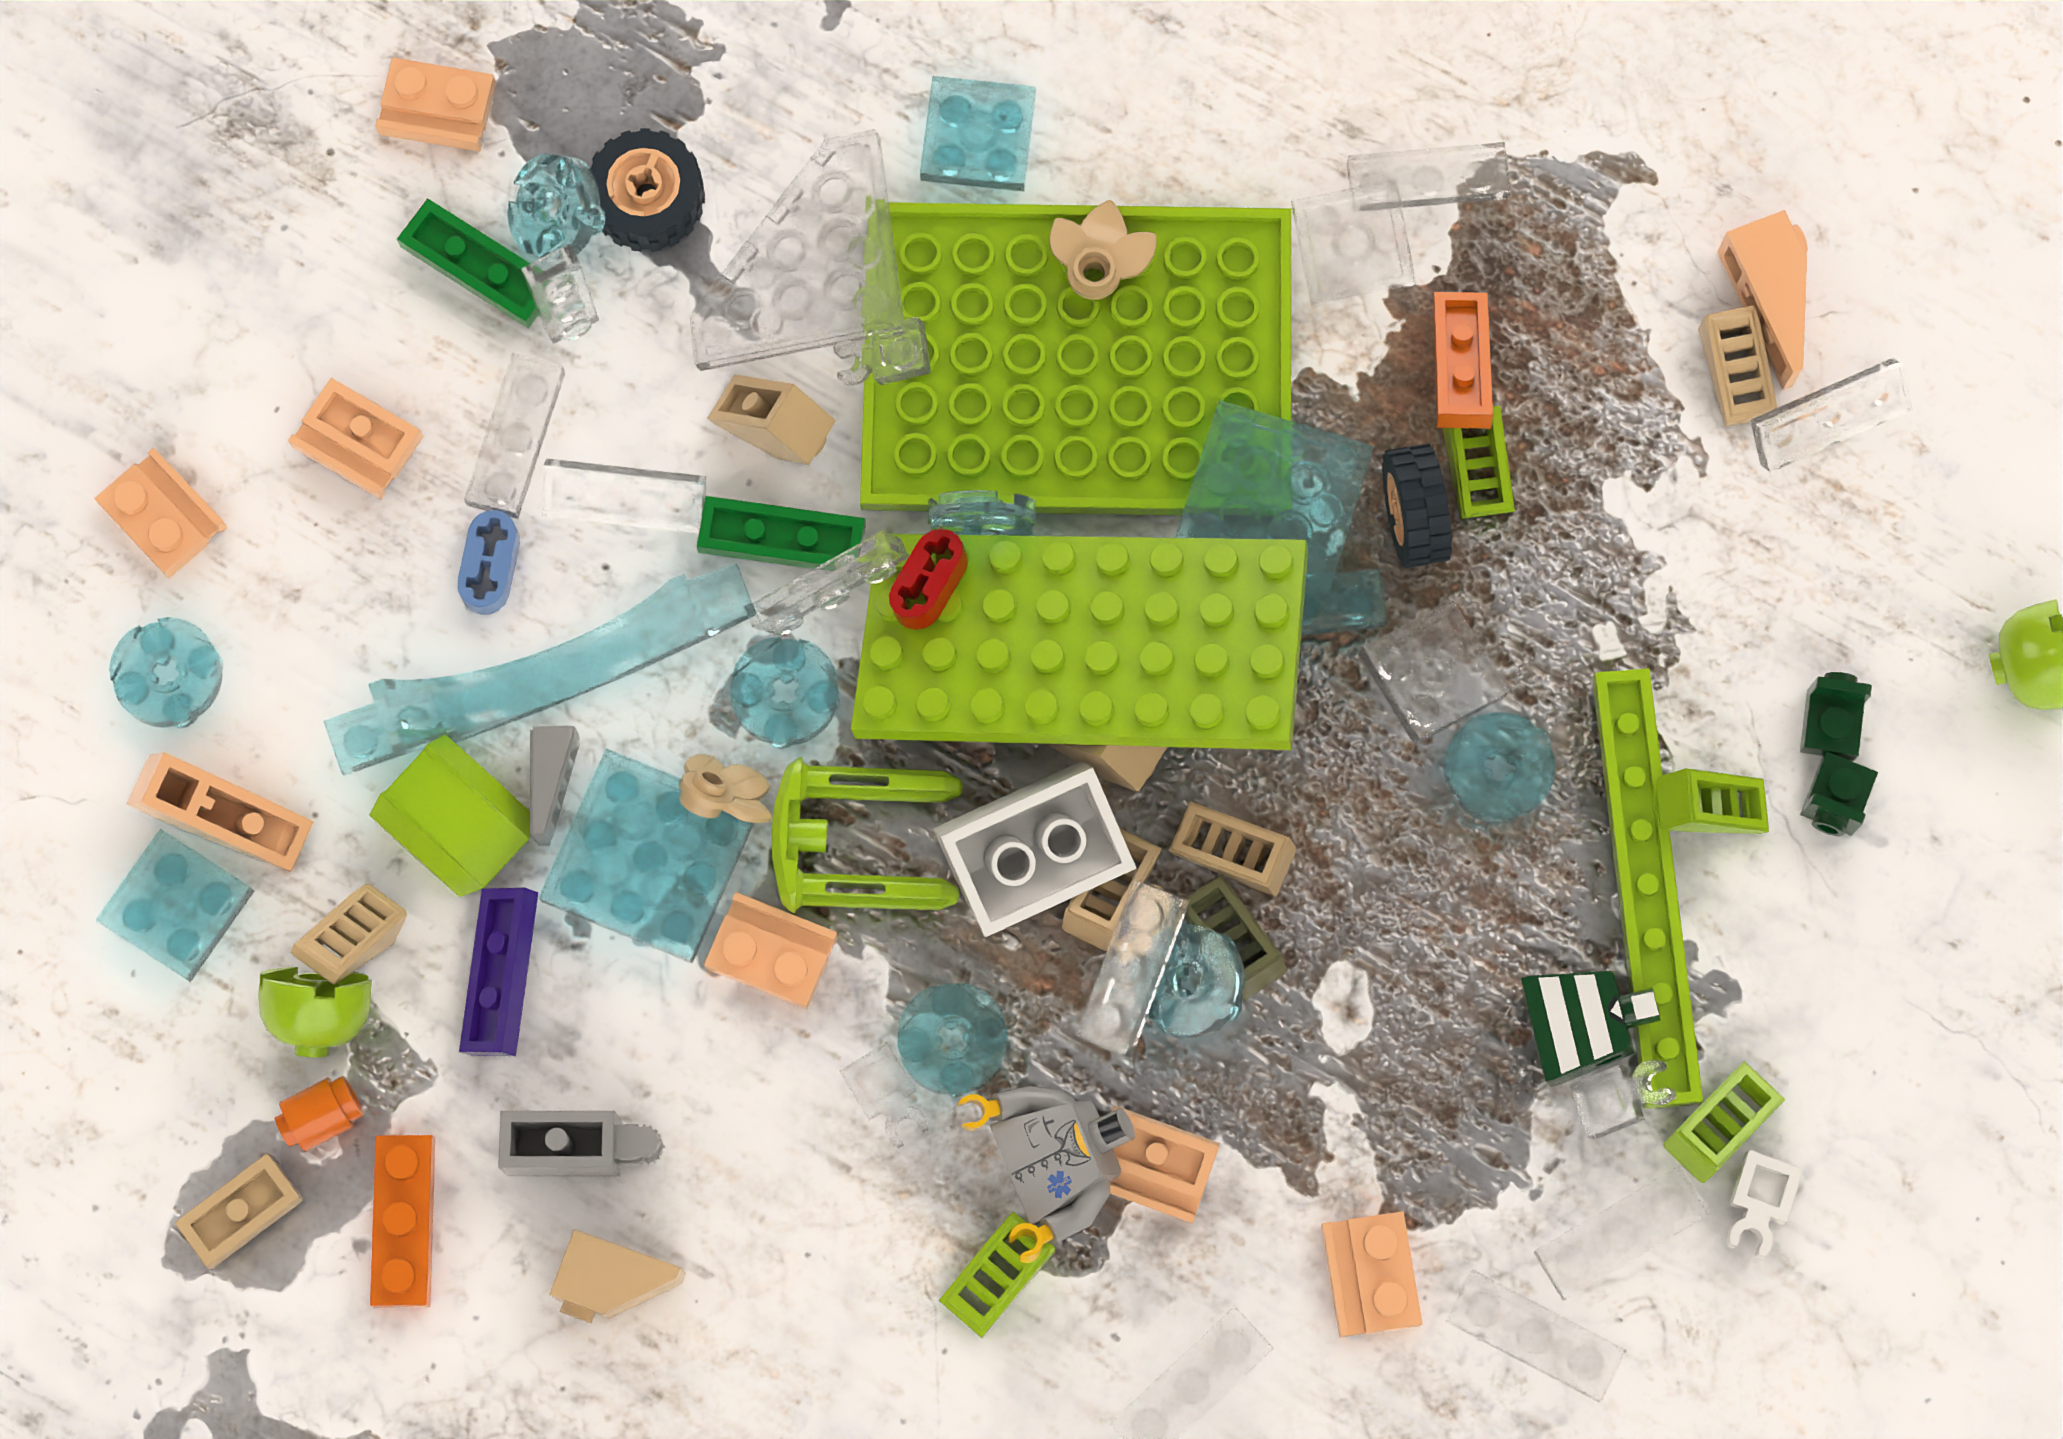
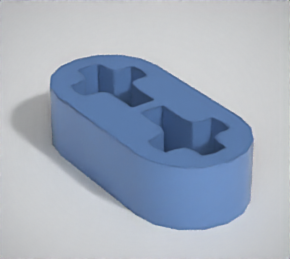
M498 510L485 511L478 514L472 520L468 529L458 576V592L464 604L472 612L480 615L495 613L506 604L511 590L520 546V535L513 520L506 513ZM494 526H500L503 535L507 539L497 540L493 557L488 556V545L481 536L482 534H491ZM485 568L490 569L489 579L497 589L496 591H487L484 599L478 600L471 585L481 584Z

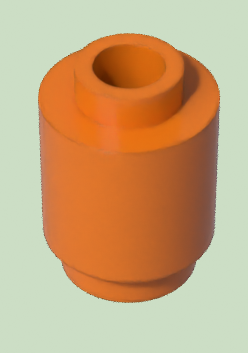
M341 1076L333 1081L327 1077L279 1102L282 1114L274 1117L286 1144L292 1147L298 1143L301 1149L306 1152L354 1127L353 1121L363 1116L364 1113L351 1085L345 1076Z

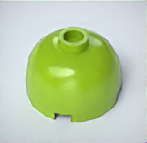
M2054 599L2021 609L2006 620L1999 632V652L1989 654L1996 685L2007 683L2017 701L2026 707L2039 710L2063 708V617L2059 612L2058 600Z
M284 967L263 971L260 973L258 995L260 1017L266 1030L278 1041L295 1046V1055L309 1058L326 1057L329 1055V1047L348 1043L360 1033L366 1023L371 1002L372 979L368 980V975L354 971L334 985L317 972L298 974V967Z

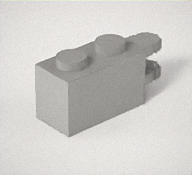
M500 1111L498 1168L507 1176H620L621 1164L655 1163L657 1159H661L660 1156L666 1147L663 1145L661 1135L657 1134L658 1131L656 1129L653 1130L651 1125L646 1127L643 1124L642 1127H639L638 1124H622V1119L615 1111Z

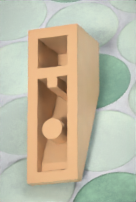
M1785 210L1726 232L1717 251L1742 306H1756L1767 358L1782 390L1792 387L1803 369L1806 254L1808 251L1803 231L1797 224H1791Z
M165 752L148 756L126 804L179 829L286 871H292L314 822Z

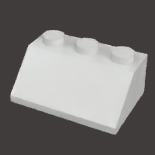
M1084 761L933 828L954 878L984 937L990 936L1136 869L1093 767Z

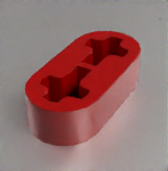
M941 528L924 534L917 542L891 587L889 604L898 622L906 628L918 630L932 625L941 615L966 571L968 565L966 550L959 536L951 530ZM946 549H949L952 558L950 560L941 558L935 566L931 558L932 554L942 555ZM922 592L926 603L924 605L914 604L908 610L905 600L907 598L916 600Z

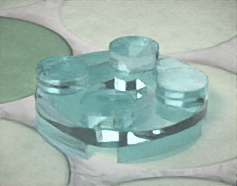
M544 153L529 160L518 172L513 184L520 185V188L517 192L516 202H508L507 216L512 237L518 247L524 252L534 254L540 259L565 261L579 254L589 243L591 236H596L602 231L605 224V213L602 207L599 206L600 198L597 183L584 160ZM555 197L558 202V208L555 216L550 217L549 211L554 207Z
M969 490L939 494V502L933 498L928 499V524L931 525V530L942 528L951 530L957 535L1000 533V535L1032 536V527L1036 525V501L1031 497L1014 493V504L1004 503V501L998 499V491Z
M165 617L157 619L159 622L150 623L143 628L138 625L122 637L115 647L110 660V680L113 682L114 692L117 695L118 701L131 716L147 725L162 728L190 726L196 721L198 716L203 714L212 705L218 695L223 677L222 657L209 637L199 627L186 620ZM170 660L177 661L175 669L179 673L178 677L174 681H168L165 685H158L159 677L153 673L157 664L167 666Z
M781 637L764 639L743 653L737 661L732 674L733 680L730 686L731 705L737 720L751 736L759 741L769 743L775 748H788L792 745L805 743L818 736L830 724L840 702L837 674L831 660L818 646L806 640H781ZM779 679L785 684H789L792 681L798 683L799 687L794 691L796 699L790 703L784 700L778 703L773 701L771 698L776 693L773 683Z
M1494 712L1474 716L1454 735L1446 751L1443 768L1445 782L1448 789L1451 788L1453 796L1460 802L1459 806L1472 817L1489 823H1509L1520 819L1521 816L1529 814L1534 808L1536 809L1544 801L1552 787L1555 776V758L1550 748L1551 741L1544 730L1535 727L1532 722L1515 714ZM1496 755L1507 757V763L1514 766V774L1506 773L1502 781L1492 779L1493 770L1484 767L1486 759L1494 760Z
M1194 924L1176 925L1161 932L1152 941L1157 944L1151 949L1148 958H1141L1136 973L1137 997L1147 1017L1155 1020L1160 1027L1164 1028L1162 1030L1172 1035L1189 1038L1210 1035L1220 1030L1227 1022L1236 1020L1243 1009L1242 996L1245 988V971L1242 959L1232 938L1208 927ZM1191 966L1194 967L1195 973H1199L1200 976L1199 986H1197V990L1193 994L1190 990L1182 989L1181 979L1189 976V967Z
M956 983V985L945 984L926 988L912 998L901 1014L898 1023L897 1047L903 1066L915 1082L931 1092L947 1094L952 1097L967 1095L969 1092L978 1090L988 1084L997 1075L1005 1061L1008 1030L1002 1010L990 995L976 986ZM958 1025L963 1027L966 1032L962 1038L967 1046L962 1051L952 1049L947 1053L941 1050L940 1047L942 1046L943 1039L938 1035L939 1031L943 1027L951 1031Z

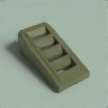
M1222 874L1176 904L1182 916L1241 1001L1247 1000L1286 973L1287 968L1283 956ZM1224 899L1228 906L1204 922L1200 919L1198 915ZM1237 917L1240 922L1218 938L1215 939L1212 933ZM1250 936L1253 941L1231 957L1227 956L1226 951ZM1263 955V957H1261L1260 959L1252 963L1250 966L1239 972L1240 969L1247 966L1248 964H1250L1251 962H1253L1254 960Z

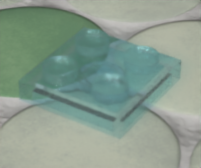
M932 76L920 167V181L1024 192L1036 102V87Z
M159 829L98 915L96 921L191 983L255 890L162 829Z

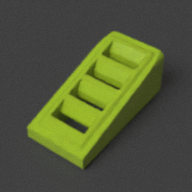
M1500 405L1493 406L1491 429H1485L1486 436L1463 439L1461 429L1464 428H1443L1460 519L1515 512ZM1489 447L1490 457L1465 459V449ZM1493 467L1494 477L1468 481L1467 470ZM1497 488V499L1471 502L1470 491Z
M1685 768L1662 775L1657 779L1660 825L1664 830L1737 834H1764L1769 832L1764 779ZM1737 791L1741 792L1743 817H1740Z
M1743 1061L1664 1142L1663 1146L1699 1182L1706 1183L1786 1099L1747 1062ZM1736 1085L1761 1107L1757 1113L1732 1090ZM1720 1101L1746 1124L1743 1128L1717 1105ZM1704 1118L1708 1119L1729 1140L1727 1144L1702 1122Z
M1013 1211L939 1299L941 1304L980 1338H983L1056 1252V1248L1049 1242L1043 1244L1042 1251L1035 1261L1030 1263L1021 1262L1019 1260L1020 1255L1005 1243L1014 1227L1026 1223ZM1029 1236L1017 1238L1029 1250L1036 1246L1035 1241ZM996 1252L1020 1272L1014 1281L990 1261ZM981 1270L1005 1290L999 1299L975 1279V1276ZM966 1287L991 1308L984 1317L959 1296Z

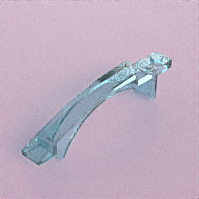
M737 563L689 580L683 574L669 579L644 601L613 620L555 647L508 663L452 676L416 680L383 678L368 684L374 703L323 720L340 771L345 776L425 748L426 744L444 734L457 743L546 710L635 673L755 616L756 611Z

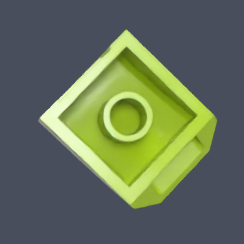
M445 734L426 744L424 750L379 795L369 814L381 829L459 897L485 888L525 845L531 835L530 811Z

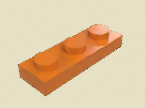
M1434 292L1433 327L1437 428L1491 429L1493 401L1488 293Z
M433 1135L376 1136L370 1306L374 1308L431 1306L435 1137Z

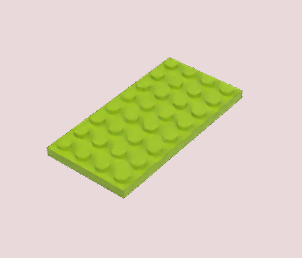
M924 534L877 535L851 731L855 739L1292 750L1308 562V545L1306 540L958 535L968 557L966 571L939 618L932 625L924 629L914 630L906 628L898 622L889 604V593L911 552ZM946 549L942 555L933 553L931 558L936 566L941 558L950 560L952 555L949 549ZM921 592L916 600L907 598L905 603L908 610H910L914 604L924 605L926 600Z

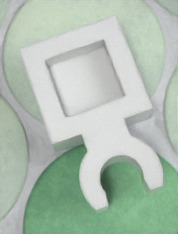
M1752 1150L1745 1152L1729 1202V1206L1743 1210L1744 1213L1742 1219L1729 1228L1726 1235L1727 1247H1737L1741 1233L1748 1230L1755 1233L1759 1243L1755 1257L1763 1258L1770 1252L1773 1245V1234L1768 1226L1771 1220L1782 1225L1787 1223L1803 1168Z

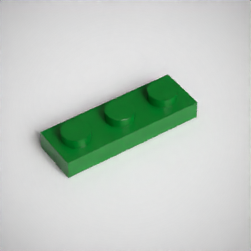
M428 198L397 238L398 244L402 249L528 329L559 288L556 279Z
M705 496L696 547L698 553L858 575L866 520L861 517Z

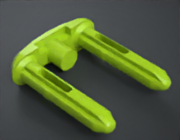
M802 757L792 761L787 765L781 779L774 805L771 829L773 868L782 905L792 913H796V910L801 906L942 910L955 905L960 897L959 889L955 884L942 878L803 873L798 868L799 852L826 853L827 820L800 819L801 802L806 798L944 803L961 795L963 791L961 779L944 770L809 766L802 760ZM832 781L878 782V783H886V784H888V785H887V786L834 785V784H831V782H832ZM826 889H875L884 891V893H830L827 892Z

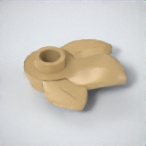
M1107 200L1093 209L1081 225L1067 219L1056 218L1050 233L1051 251L1054 257L1068 268L1067 277L1071 288L1079 296L1090 300L1105 298L1116 290L1120 280L1142 274L1148 268L1156 250L1157 238L1155 233L1135 232L1127 235L1123 217L1112 200ZM1090 269H1097L1103 273L1104 277L1097 282H1091L1085 278L1084 274Z
M696 754L689 757L685 762V774L679 783L680 790L682 791L679 800L687 810L705 818H716L723 810L745 822L766 823L772 820L771 813L758 801L770 789V784L764 775L744 765L734 764L725 767L715 756Z

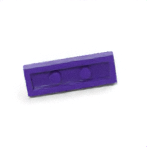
M525 887L484 888L481 891L459 1046L460 1053L471 1056H516L539 892Z

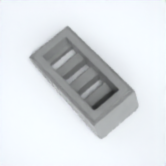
M574 726L533 727V730H530V834L539 846H550L580 745V737Z

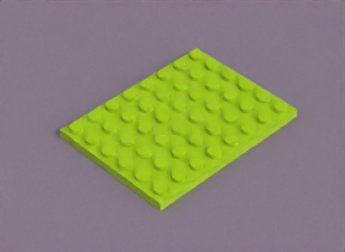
M869 202L860 486L861 510L1290 517L1291 208L1117 206L1123 217L1127 235L1135 232H1151L1156 234L1155 254L1148 268L1142 274L1120 280L1116 290L1109 296L1098 300H1090L1079 296L1071 288L1067 277L1068 268L1059 262L1051 251L1050 233L1056 218L1067 219L1081 225L1087 215L1099 205ZM1090 269L1084 274L1085 278L1091 282H1097L1104 277L1103 273L1097 269Z

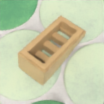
M1751 305L1706 315L1698 328L1725 427L1777 417L1779 412L1756 306ZM1736 332L1742 333L1741 336L1721 340L1722 335ZM1743 350L1747 351L1748 357L1730 361L1725 360L1724 354ZM1753 372V379L1730 383L1729 376ZM1758 391L1760 400L1734 405L1733 396Z
M1190 801L1169 852L1248 887L1276 897L1295 855L1296 846L1290 837ZM1205 821L1212 825L1202 849L1198 850L1193 848V845ZM1226 830L1232 834L1222 857L1219 858L1214 856ZM1247 839L1253 843L1243 866L1236 864V861ZM1266 848H1269L1271 853L1263 872H1257Z
M1121 828L1119 829L1132 859L1141 863L1138 869L1119 876L1130 882L1129 886L1126 887L1110 880L1073 897L1064 912L1062 929L1066 933L1106 952H1111L1137 902L1138 895L1144 888L1162 850L1161 847ZM1095 890L1120 903L1115 907L1091 894Z
M365 884L350 894L297 941L290 953L335 985L395 943L407 918V912L372 885ZM323 944L326 945L327 947H329L331 950H333L334 952H336L338 955H340V956L343 957V958H342V959L339 958L338 956H336L334 953H332L331 951H329L327 948H325V947L322 946V945H323Z

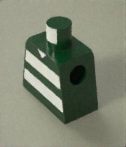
M1613 971L1534 975L1521 978L1545 1082L1550 1087L1561 1085L1634 1054L1629 1028L1661 1021L1653 988L1621 995Z

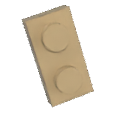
M266 1153L174 1223L204 1265L212 1270L304 1199L272 1155Z

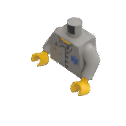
M1037 1086L995 1093L989 1101L978 1094H969L958 1102L956 1106L974 1103L982 1111V1117L979 1121L961 1125L965 1130L975 1131L981 1128L991 1117H995L997 1121H1000L990 1125V1128L1029 1223L1019 1224L1012 1229L1009 1235V1243L1014 1242L1021 1236H1029L1036 1243L1032 1250L1026 1251L1019 1256L1021 1262L1030 1263L1035 1261L1039 1257L1044 1243L1049 1242L1055 1245L1093 1224L1110 1196V1183L1121 1174V1167L1113 1149L1135 1138L1133 1124L1123 1109L1119 1108L1099 1117L1096 1107L1091 1101H1075L1067 1091Z

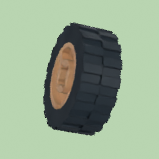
M640 128V131L636 132L628 130L622 132L621 136L614 140L612 138L604 143V148L600 152L597 151L593 156V164L591 168L587 169L586 174L588 183L586 194L593 217L598 222L600 230L605 236L609 235L615 244L621 247L623 245L631 247L632 251L641 252V250L661 251L662 247L668 245L672 247L680 243L679 239L685 235L688 236L694 230L695 222L697 220L700 221L703 214L702 203H705L704 184L696 157L692 151L689 152L687 150L686 144L679 138L676 140L670 137V134L661 130L660 132H654L650 128ZM642 184H651L656 188V190L650 189L643 192L642 197L637 194V189Z
M1429 443L1384 451L1382 472L1385 504L1392 539L1402 566L1410 568L1449 561L1452 554L1451 519L1444 479L1433 447Z

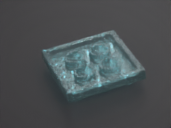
M1219 400L1175 538L1306 540L1308 545L1305 594L1327 601L1374 446Z
M606 748L538 898L545 904L693 964L754 823L739 820L723 810L716 818H705L690 812L679 800L682 792L679 787L681 778Z

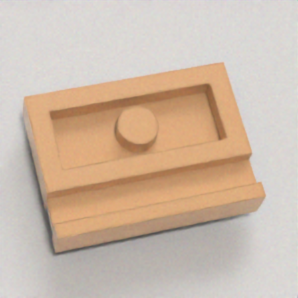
M392 57L380 104L382 107L380 117L376 120L375 124L379 135L480 152L482 147L481 138L483 130H486L496 87L495 77L493 74Z
M330 378L302 419V426L295 435H291L288 442L292 448L381 500L385 495L384 490L392 479L395 480L424 436L420 429Z
M153 447L147 452L149 454L147 458L138 465H132L94 499L169 579L209 544L208 540L219 531L222 533L228 527Z
M735 892L727 915L725 914L704 963L705 968L808 1009L829 960L830 952L838 939V933Z
M1114 1105L1112 1111L1123 1108ZM1123 1109L1133 1124L1135 1138L1113 1149L1121 1167V1174L1110 1183V1194L1193 1223L1220 1143Z
M1404 1211L1322 1223L1321 1229L1339 1338L1423 1325Z

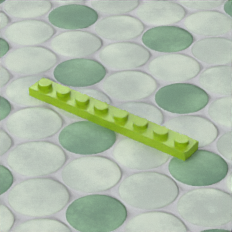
M1650 668L1595 672L1592 682L1629 991L1634 993L1653 988L1661 1018L1659 1022L1634 1027L1644 1109L1700 1105L1703 1102L1671 837L1670 830H1664L1660 825L1656 782L1663 773Z

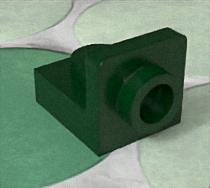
M1829 672L1824 677H1817L1807 689L1800 752L1823 756L1828 751L1847 760L1854 761L1859 756L1864 704L1871 697L1872 685L1857 682L1858 678L1855 675L1843 672Z
M1827 751L1821 758L1800 815L1813 820L1812 826L1825 834L1841 837L1845 833L1852 836L1864 822L1866 814L1863 811L1878 772Z

